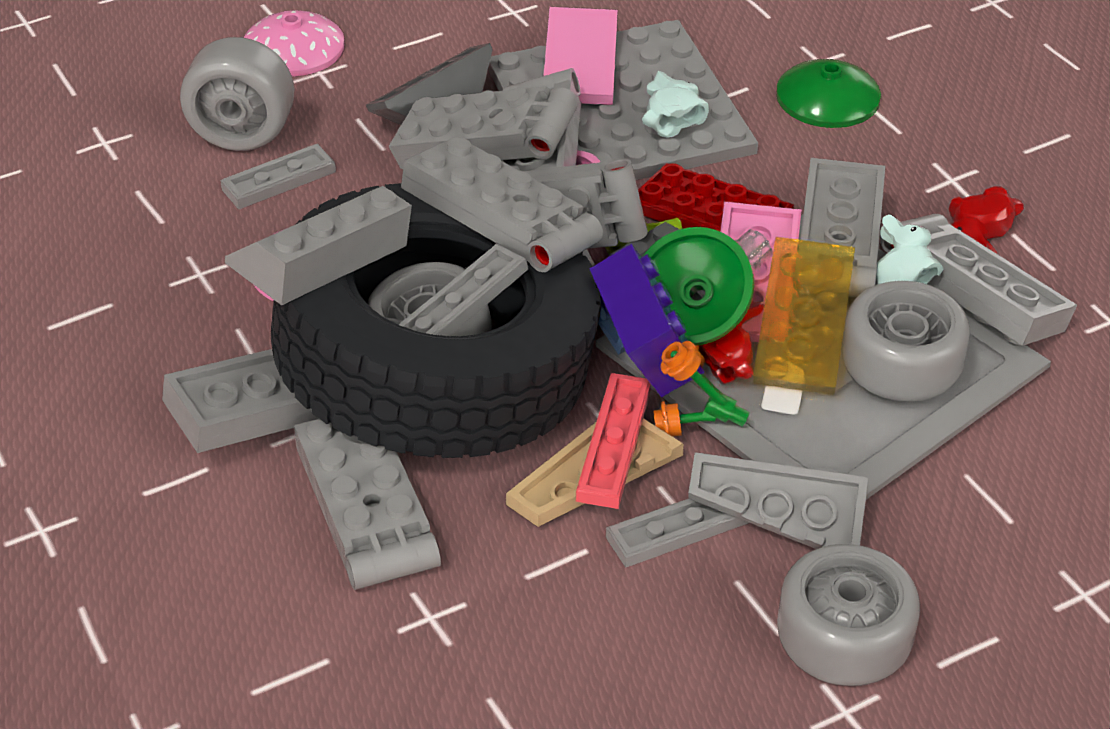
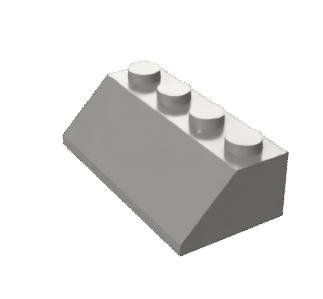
M381 186L226 255L225 263L280 305H284L407 245L412 205L397 196L393 191Z

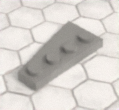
M695 452L688 499L815 549L835 544L860 545L869 477Z

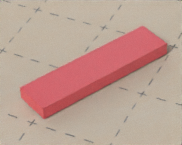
M611 373L577 486L576 502L619 509L651 392V383L646 378Z

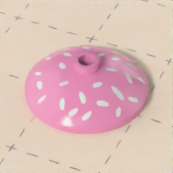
M283 11L266 16L256 22L244 36V38L258 41L276 52L286 63L292 76H303L324 70L334 64L344 51V35L339 26L327 17L309 11Z

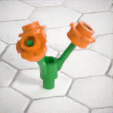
M691 341L674 342L667 346L661 357V371L677 381H683L691 377L710 397L703 412L679 415L678 403L665 404V401H662L661 409L653 410L655 426L672 437L682 436L681 424L699 421L714 422L716 418L724 423L730 420L743 427L750 412L737 406L735 399L721 393L704 374H700L697 371L700 364L701 366L704 365L705 358L698 350L699 345L695 346Z

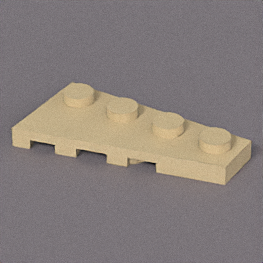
M643 418L626 483L683 456L684 444ZM596 422L506 493V505L539 527L586 504L576 502V490Z

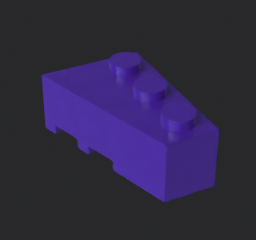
M630 244L589 268L627 355L659 395L663 397L693 380L689 377L686 380L677 381L661 371V357L666 347L674 342L682 343L688 340L684 334L687 330L676 311H672L669 306L673 304L670 294L663 283H657L655 279L660 273L648 254L641 257L635 247ZM700 364L697 371L700 374H703L705 372Z

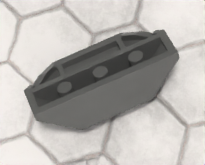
M490 43L467 48L445 62L366 104L368 111L402 125L416 100L424 97L439 98L449 97L454 94L481 93L493 51Z

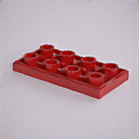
M666 163L638 189L644 216L658 221L679 218L682 229L704 227L721 231L724 202L794 209V204L780 200L775 195H764L746 189L743 185L730 184L714 179L710 174H699L683 169L682 166L673 163Z

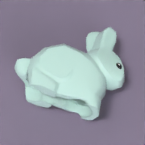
M658 71L654 80L648 83L647 93L651 95L642 121L644 125L654 129L658 135L666 138L673 137L679 134L681 128L694 124L699 125L706 120L709 106L706 101L698 96L699 90L695 84L684 80L672 79L661 71Z
M889 214L882 218L883 226L881 227L880 235L883 240L893 244L894 248L877 262L875 285L891 281H914L927 284L935 275L939 276L942 273L943 267L941 263L933 258L930 250L927 248L932 239L928 229L916 225L903 226L898 219Z

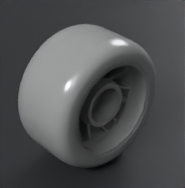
M226 37L207 44L194 57L181 85L180 102L187 122L203 139L223 149L249 151L268 144L280 133L292 108L295 88L289 68L271 48L248 38Z
M426 262L405 267L385 278L372 291L367 304L381 316L399 325L465 269L444 262ZM488 304L450 336H467L493 330Z
M914 281L881 283L862 292L851 304L845 321L842 358L851 377L860 386L875 395L905 402L927 400L946 392L960 377L970 338L969 322L962 307L948 294L933 286Z
M853 544L824 546L801 557L791 567L784 579L777 617L779 638L790 659L804 672L819 680L841 686H862L876 683L892 675L907 660L916 636L920 616V599L917 588L908 572L888 555L869 547Z

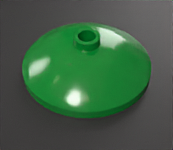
M814 59L801 62L784 72L777 83L776 97L782 109L801 122L818 127L842 128L860 124L871 118L879 108L881 91L874 78L854 64L835 59Z
M684 228L663 236L645 252L644 255L648 254L660 273L655 278L657 283H663L673 300V304L669 305L671 310H675L687 330L684 333L687 340L691 341L695 346L722 338L742 321L752 302L755 285L754 274L746 253L731 237L710 228ZM699 290L705 291L702 299L693 300L695 292Z

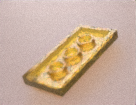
M775 237L753 384L835 395L855 247Z

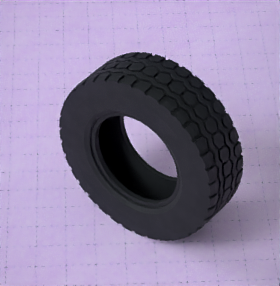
M401 183L385 184V187L412 205L407 245L284 305H280L273 300L271 345L275 365L279 375L282 376L284 384L291 393L295 392V398L306 409L311 408L312 414L326 424L332 423L334 429L350 437L352 435L357 436L359 441L376 447L382 445L385 446L386 450L405 454L408 451L413 452V455L433 458L434 455H441L442 458H463V455L477 457L490 455L492 451L496 453L515 449L517 444L523 446L536 440L538 435L543 436L554 429L557 423L560 424L573 409L584 388L601 310L600 292L589 269L593 266L588 258L583 256V252L547 272L537 271L527 261L528 270L488 303L491 318L501 326L488 332L467 336L433 335L400 326L381 316L367 304V300L372 291L394 272L411 265L426 262L450 263L466 269L497 244L401 188ZM379 186L362 188L360 192L354 190L339 195L337 200L332 198L320 204L318 209L314 208L304 215L302 221L379 188Z

